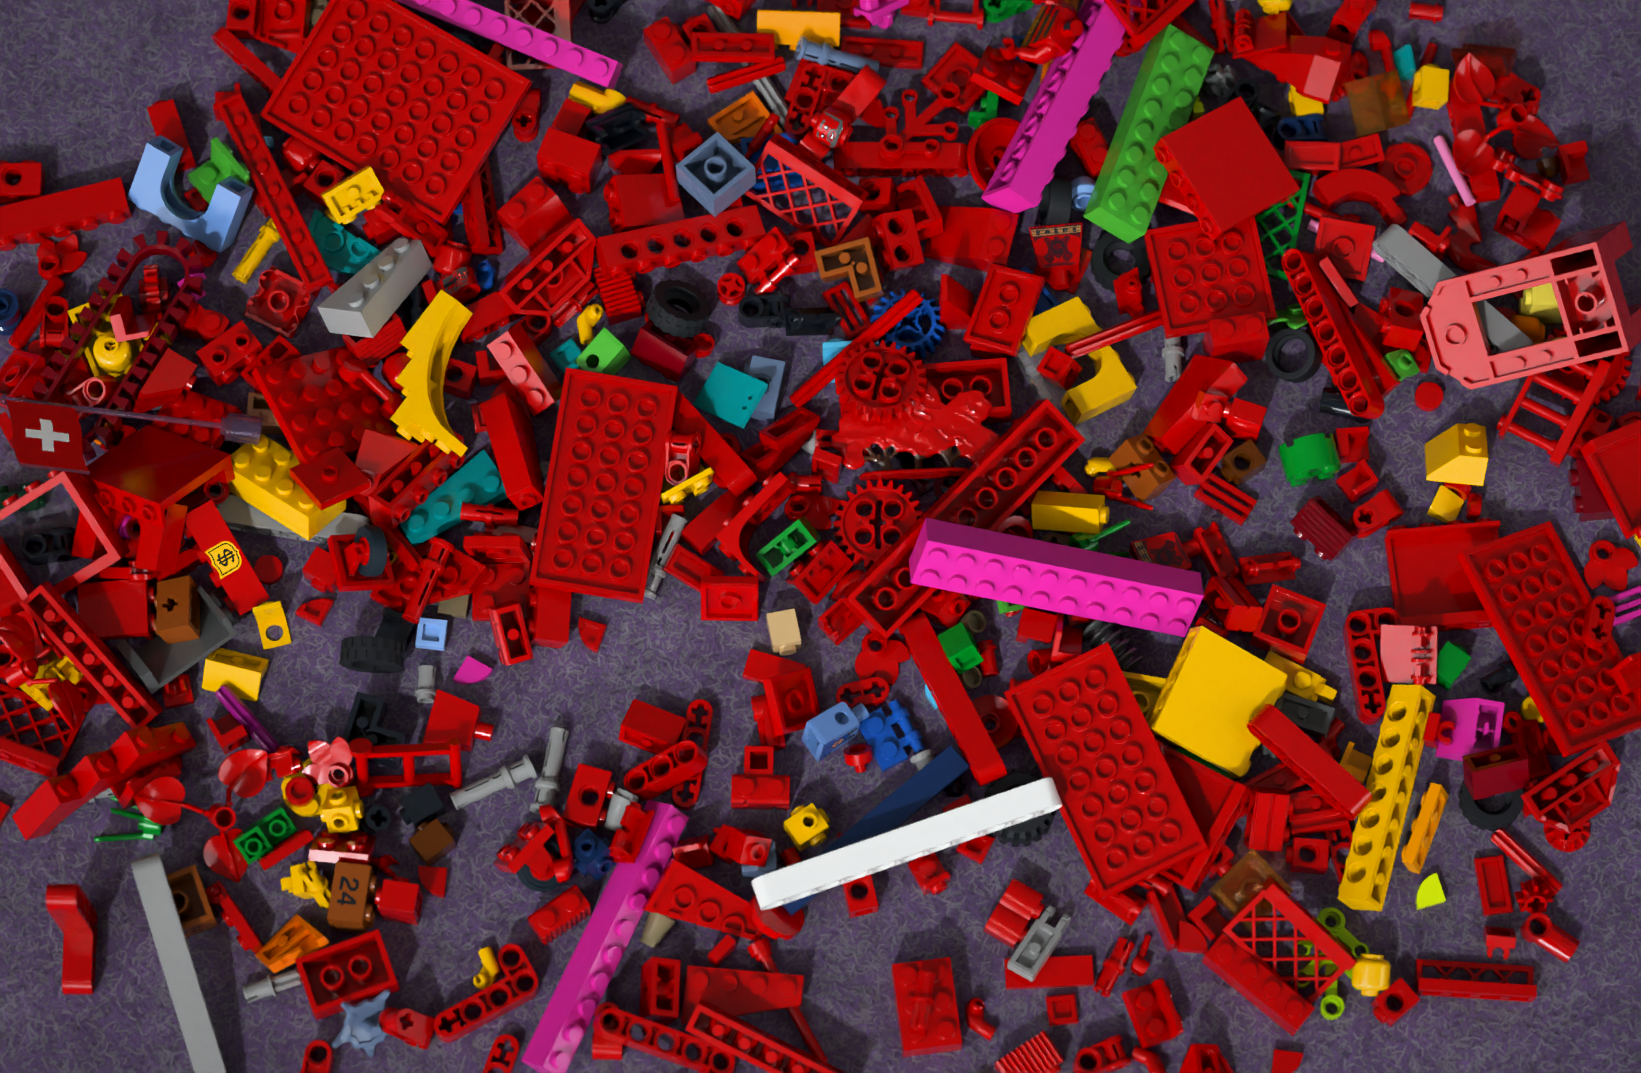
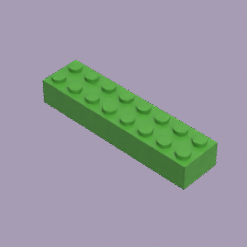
M1171 24L1164 27L1150 41L1083 215L1084 218L1128 244L1146 234L1168 175L1164 165L1160 164L1156 159L1153 147L1162 137L1187 124L1214 54L1212 49Z

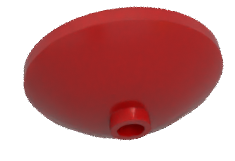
M994 118L981 124L972 134L967 149L968 167L974 181L983 191H985L997 168L993 159L997 161L998 166L1020 122L1010 118Z

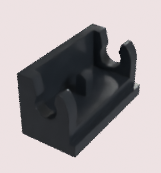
M627 102L587 120V140L600 144L603 155H611L650 137L649 129L639 122V120H645L647 117L641 110L635 108L633 103Z

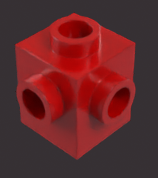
M937 588L919 608L934 623L950 629L956 625L971 602L963 593Z

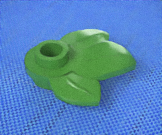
M1291 304L1285 310H1276L1277 317L1266 321L1267 326L1285 321L1286 325L1293 329H1298L1308 323L1300 304Z

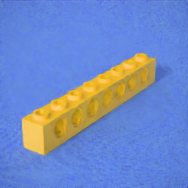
M1392 684L1390 695L1387 699L1384 719L1380 726L1377 746L1373 753L1372 766L1366 780V789L1373 798L1358 816L1337 898L1352 910L1382 911L1424 746L1423 736L1428 715L1433 710L1436 698L1435 695L1422 685Z

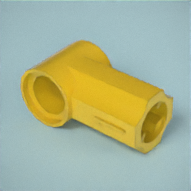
M576 81L573 84L568 99L590 108L594 117L626 102V97L615 90L606 89L602 91L580 81Z

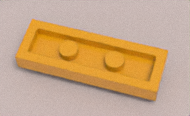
M1431 782L1428 791L1424 792L1421 799V811L1412 823V835L1409 843H1406L1402 850V862L1413 873H1421L1449 795L1440 784Z

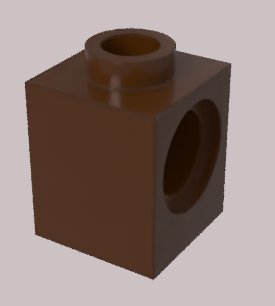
M1249 439L1223 456L1220 471L1226 481H1232L1238 487L1263 471L1267 460L1253 441ZM1238 460L1247 463L1248 468L1239 469L1235 466L1234 462Z

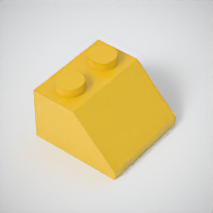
M1457 423L1425 443L1426 480L1483 486L1488 462L1486 426H1480L1475 423Z

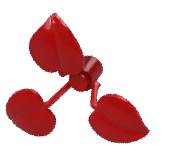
M1472 53L1466 54L1461 59L1453 79L1454 89L1459 99L1465 104H1472L1478 101L1482 106L1499 108L1501 110L1496 118L1498 127L1483 138L1474 130H1464L1455 137L1452 150L1456 167L1460 173L1467 176H1475L1489 169V163L1492 157H1495V152L1486 141L1503 130H1511V133L1515 134L1512 138L1513 148L1520 157L1526 160H1535L1544 156L1542 154L1543 147H1549L1552 150L1560 145L1552 131L1538 118L1529 115L1523 105L1516 103L1508 106L1506 102L1501 104L1485 101V99L1493 95L1495 90V79L1491 71L1477 60Z
M9 615L0 619V640L18 658L17 661L11 663L3 671L6 683L12 688H17L25 683L28 687L34 684L50 683L48 685V694L53 705L70 729L75 731L79 727L85 711L84 698L79 689L71 681L63 680L60 682L56 677L34 679L39 671L36 661L48 654L52 649L59 658L64 659V652L38 625L41 637L49 645L34 656L36 644L33 642L34 631L31 625L19 615Z
M243 749L230 754L223 760L219 767L218 778L223 784L228 786L225 804L215 803L209 810H205L182 802L185 797L183 785L173 777L161 776L151 780L135 794L136 805L145 817L160 825L176 823L181 817V807L208 816L210 823L219 829L220 835L211 836L206 841L203 848V859L206 865L215 873L227 877L234 882H239L247 869L248 863L233 842V839L243 831L238 828L228 830L236 821V814L231 809L233 805L231 793L234 791L239 797L249 798L257 795L263 789L267 779L268 754L261 749Z

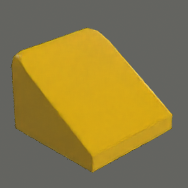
M1440 485L1427 515L1445 523L1454 521L1460 512L1464 500L1447 487Z

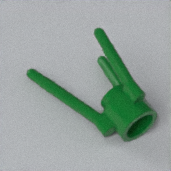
M1126 519L1095 535L1078 532L1069 537L1068 546L1096 552L1099 546L1098 540L1129 525L1131 521ZM1128 552L1104 553L1119 557H1128L1129 555Z
M110 797L112 800L119 802L116 797ZM137 805L131 807L133 809L140 811ZM112 807L110 809L111 813L139 820L138 829L143 830V833L96 836L94 841L110 842L137 839L153 841L154 835H162L164 825L154 823L142 813Z

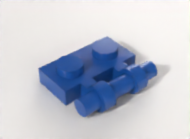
M898 699L888 704L893 712L892 715L886 717L882 709L879 708L871 712L868 718L860 722L859 731L866 744L872 746L873 756L882 773L908 760L904 749L910 745L916 754L926 749L921 741L923 737L920 731L915 730L909 719L910 713L906 707H902ZM898 723L905 734L899 740L892 729V726Z

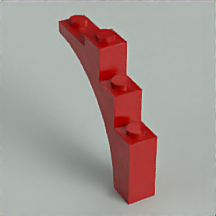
M184 722L150 730L147 726L127 730L108 750L86 755L69 774L46 779L13 814L12 818L25 840L45 836L75 810L111 786L154 764L191 752L197 744Z

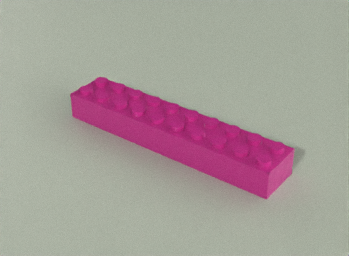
M1084 0L1077 13V17L1083 22L1082 34L1076 37L1070 51L1066 55L1053 59L981 198L995 209L1010 213H1020L1023 210L1036 207L1043 198L1042 191L1045 185L1054 177L1055 172L1053 170L1057 162L1064 157L1068 141L1076 134L1078 121L1088 111L1090 106L1088 102L1091 96L1100 88V79L1103 73L1112 65L1113 61L1111 58L1124 41L1123 35L1126 29L1104 0ZM1116 0V2L1123 3V0ZM1130 0V5L1139 7L1140 0ZM1130 11L1129 19L1132 23L1135 20L1134 11Z
M930 518L925 519L909 559L910 581L913 584L1181 637L1186 636L1204 597L1201 573Z

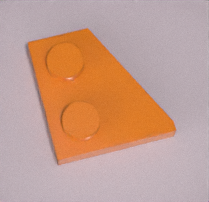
M754 91L707 119V124L714 134L718 132L730 144L740 143V138L754 137L770 113ZM777 124L769 135L781 134L783 131Z
M296 914L255 956L275 974L295 963L296 958L313 953L330 942L323 934Z

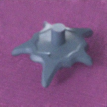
M384 990L372 1000L364 999L357 1005L342 1002L341 1006L346 1011L347 1017L341 1032L333 1041V1047L336 1048L345 1042H350L354 1048H363L367 1055L372 1057L375 1045L384 1041L387 1035L379 1027L378 1020L380 1013L385 1008H388L384 1004L390 994V990Z

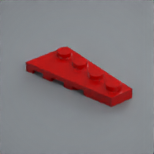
M687 965L681 1024L686 1025L689 1023L701 999L734 1016L802 1006L805 976Z

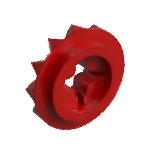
M1589 821L1576 828V832H1571L1566 840L1564 832L1544 824L1546 840L1553 848L1562 852H1574L1581 849L1591 834Z

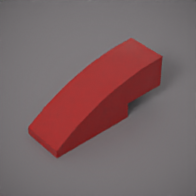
M803 406L799 407L759 431L760 441L739 453V457L759 479L757 481L759 483L782 467L802 447L819 424L820 416Z
M747 489L736 498L728 490L681 531V538L702 557L719 541L715 536L723 529L722 524L733 514L736 516L743 509V502L754 493Z

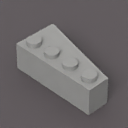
M398 238L317 306L329 333L373 338L432 267L421 240Z

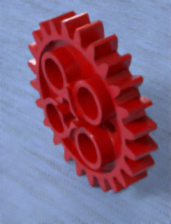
M1562 323L1560 327L1561 331L1555 328L1551 335L1555 336V338L1567 336L1564 324ZM1630 351L1608 356L1611 369L1593 402L1594 407L1598 406L1600 398L1607 404L1610 400V395L1616 398L1620 392L1619 389L1625 387L1626 382L1624 380L1628 379L1631 374L1626 369L1631 367L1632 362L1624 359L1629 357ZM1600 359L1591 360L1588 364L1598 366ZM1563 368L1542 372L1578 391L1579 389L1585 391L1588 385L1584 379L1586 376L1573 369L1567 371ZM1561 396V401H1564L1566 397Z
M884 340L881 341L880 346H875L874 342L870 341L869 348L859 344L858 353L850 349L849 358L842 357V365H837L835 385L840 404L846 403L847 412L855 409L856 418L866 414V422H869L872 416L876 417L879 424L882 421V417H886L890 423H892L894 415L902 420L903 411L912 414L913 405L919 407L921 398H925L927 378L926 369L922 368V360H915V352L906 354L907 346H903L899 350L896 349V342H893L890 347H886ZM886 363H889L886 368L885 377L881 381L883 368ZM880 385L878 397L876 400H873L876 395V388Z
M879 479L877 486L874 487L870 480H867V488L864 490L857 484L856 489L858 493L853 494L847 491L850 500L848 502L840 500L839 503L844 509L835 510L834 512L841 519L833 522L835 528L841 529L834 533L836 539H843L838 543V547L840 549L848 548L845 551L848 558L855 555L853 562L856 566L863 560L866 570L892 546L886 543V538L890 534L896 533L901 537L924 514L923 511H916L921 506L919 500L911 502L914 497L913 492L910 491L904 495L905 487L902 484L895 490L893 480H890L887 487L884 486L882 479ZM878 501L883 502L881 519L884 523L880 527V549H876L878 533L874 526L878 525ZM863 506H871L873 508L871 514L865 517L859 515V510ZM892 506H899L901 511L897 516L890 517L887 515L888 509ZM864 533L872 535L870 542L867 544H859L857 542L858 537Z

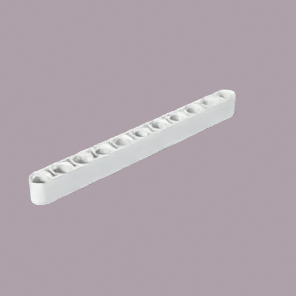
M1044 778L762 875L752 880L751 883L760 909H772L1050 813L1062 807V802L1053 778Z

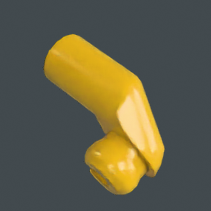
M599 304L589 305L577 318V327L582 345L590 344L594 339L592 328L604 313L602 306Z
M1092 457L1084 467L1085 473L1090 477L1097 476L1099 472L1117 471L1106 457ZM1121 476L1117 478L1122 482L1123 479Z
M491 946L478 951L483 967L478 975L474 976L473 983L475 987L481 990L494 984L500 973V967Z

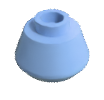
M1080 176L1071 182V208L1074 210L1085 212L1096 184L1093 178Z

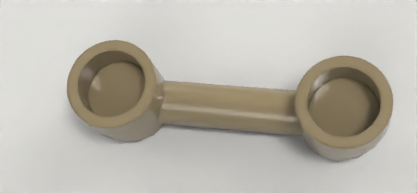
M978 610L964 614L959 623L963 622L972 637H974V634L982 632L986 627V618ZM976 666L960 675L956 671L965 689H973L981 684L982 674Z

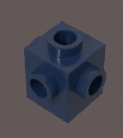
M589 828L570 844L574 859L576 860L574 866L583 876L589 873L598 881L616 864V862H613L614 858L610 856L611 850L609 847L611 843L604 836L599 839Z

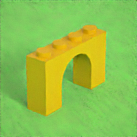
M1077 296L1032 317L1022 345L1029 356L1032 357L1049 349L1050 346L1067 344L1103 329L1096 325L1091 317L1090 309ZM1110 345L1088 353L1095 365V377L1068 390L1060 402L1074 426L1129 400L1137 388L1134 377L1126 371L1121 363L1118 352L1112 349Z

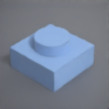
M420 617L415 642L416 648L445 651L448 621Z

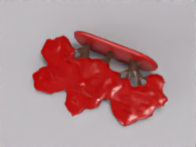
M927 383L925 398H921L920 406L913 405L912 414L903 411L902 420L897 416H893L892 423H890L886 417H882V421L879 424L876 417L873 416L869 422H866V414L856 418L855 409L844 413L843 417L839 420V432L832 436L830 446L841 453L842 464L848 469L856 470L862 467L867 460L874 461L882 467L880 471L862 473L859 476L860 480L930 479L962 476L969 468L954 467L953 463L962 457L967 458L974 464L999 439V435L981 424L988 417L989 411L992 408L991 402L985 398L981 391L959 392L954 399L945 405L941 402L938 390ZM872 444H878L883 449V459L881 454H877V456L874 454L870 447ZM956 445L957 453L952 454V446ZM893 447V453L888 455L887 449ZM866 449L869 452V457L863 456V450ZM898 452H910L915 459V469L893 470L890 460ZM934 454H940L946 463V467L942 468L922 467V461Z

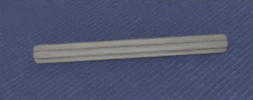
M713 4L708 6V14L721 33H740L729 15H726ZM740 62L743 67H744V66H747V65H750V64H754V63H743V62ZM768 76L753 81L771 111L779 116V123L784 129L789 107ZM797 120L795 124H792L793 130L797 131L801 127Z

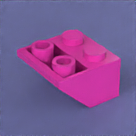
M1481 698L1443 700L1441 709L1443 721L1453 722L1456 728L1455 730L1446 729L1443 731L1442 736L1451 738L1452 744L1444 745L1439 741L1435 757L1463 762V756L1499 747L1505 703Z

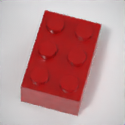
M379 929L295 959L312 1012L317 1021L345 1011L341 1006L342 1002L357 1005L364 999H374L384 990H390V994L400 991Z
M950 957L892 964L891 976L902 1056L910 1057L961 1050L962 1037ZM918 971H929L936 974L932 999L935 1002L934 1005H931L928 1029L926 1031H916L910 1027L914 1004L911 998L915 996Z

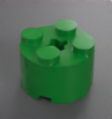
M1324 433L1307 435L1294 439V445L1287 448L1286 443L1278 447L1286 481L1291 483L1292 488L1308 484V479L1318 477L1319 482L1335 478V473L1339 472V469L1342 467L1333 433H1329L1326 438Z

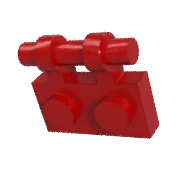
M775 226L737 262V265L749 283L753 285L761 283L754 290L757 295H766L768 292L772 293L778 287L777 283L786 275L790 276L796 270L795 266L801 262V258L796 253H793L789 258L787 257L795 248L783 230ZM778 265V268L772 274H770L769 272H771Z

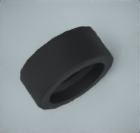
M1054 175L1042 191L1043 198L1040 201V220L1042 226L1068 224L1072 207L1071 180L1069 176Z
M1291 327L1282 329L1274 334L1267 344L1265 353L1266 364L1270 371L1278 378L1293 383L1304 382L1314 376L1320 368L1323 357L1318 342L1313 335L1302 329H1293ZM1299 339L1306 343L1308 347L1307 361L1299 370L1287 371L1280 364L1281 349L1288 341Z

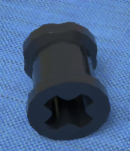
M375 805L365 810L364 817L360 819L359 826L363 832L369 835L376 834L388 828L391 823V814L386 807ZM375 815L374 817L376 820H379V824L375 825V821L370 820V816Z

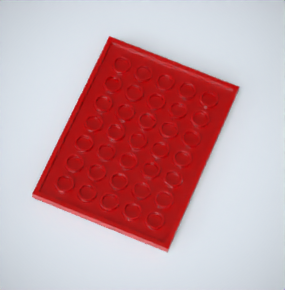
M330 0L259 116L354 173L366 166H370L383 190L391 191L404 201H409L421 212L445 226L526 95L532 82L392 0Z

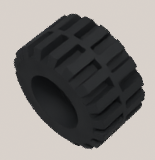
M1014 768L1012 773L1008 774L1007 772L1006 776L991 782L990 786H987L983 799L1041 780L1042 776L1038 773L1036 776L1031 775V770L1025 769V772L1022 773L1019 772V768ZM1055 811L992 832L990 835L994 838L999 837L1000 843L1006 845V842H1011L1012 847H1018L1019 843H1023L1024 847L1029 846L1031 841L1038 842L1042 835H1046L1049 831Z

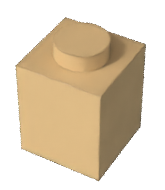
M795 608L767 613L766 622L773 654L780 653L781 656H787L796 653V649L801 648V637Z

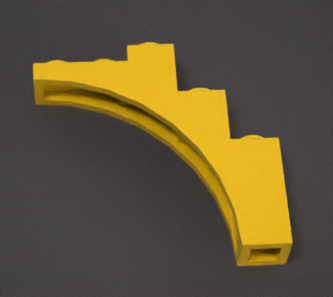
M440 290L400 342L409 350L406 355L411 360L395 380L404 388L401 393L406 396V399L390 420L399 426L396 431L408 441L413 437L421 443L425 439L433 443L436 439L435 445L446 454H449L452 450L462 457L468 448L456 437L448 423L444 410L443 385L451 351L460 332L473 313L458 300Z

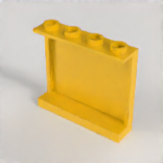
M1203 626L1190 628L1147 723L1153 735L1160 734L1226 771L1231 779L1242 777L1250 768L1251 761L1249 759L1253 750L1257 749L1261 743L1250 733L1247 723L1266 703L1275 705L1276 700L1285 691V680L1288 675Z

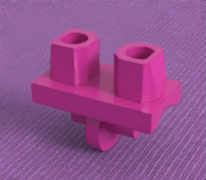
M860 0V5L853 8L854 15H864L873 26L878 25L882 29H887L893 24L892 17L896 16L895 10L909 4V0Z

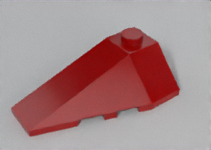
M1287 35V47L1242 58L1261 70H1269L1274 73L1276 79L1281 83L1288 82L1296 88V92L1301 96L1329 104L1350 70L1352 45L1328 37Z

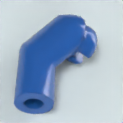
M483 260L477 265L479 270L477 280L481 290L477 296L470 300L484 294L494 286L496 270L489 260Z

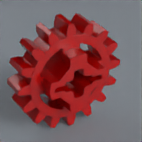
M159 264L144 265V279L138 280L142 312H157V322L159 323L171 304L170 286L167 277H161Z

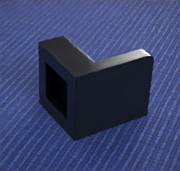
M384 607L382 610L383 620L375 637L399 641L401 644H404V652H406L417 629V624L401 617L402 613Z

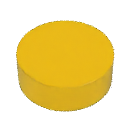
M1528 696L1520 707L1522 718L1524 720L1537 719L1538 724L1543 723L1544 720L1531 696Z

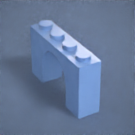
M162 135L147 142L127 199L135 203L138 208L158 216L162 222L182 230L186 236L206 244V247L210 250L220 253L230 247L235 241L254 189L230 175L217 183L207 211H195L187 207L180 200L174 186V174L184 148Z

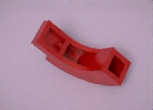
M1342 169L1331 172L1314 182L1311 192L1326 210L1332 211L1344 203L1359 201L1375 208L1388 226L1397 224L1403 229L1406 226L1407 214L1400 204L1396 205L1401 192L1392 182L1377 173L1364 169Z

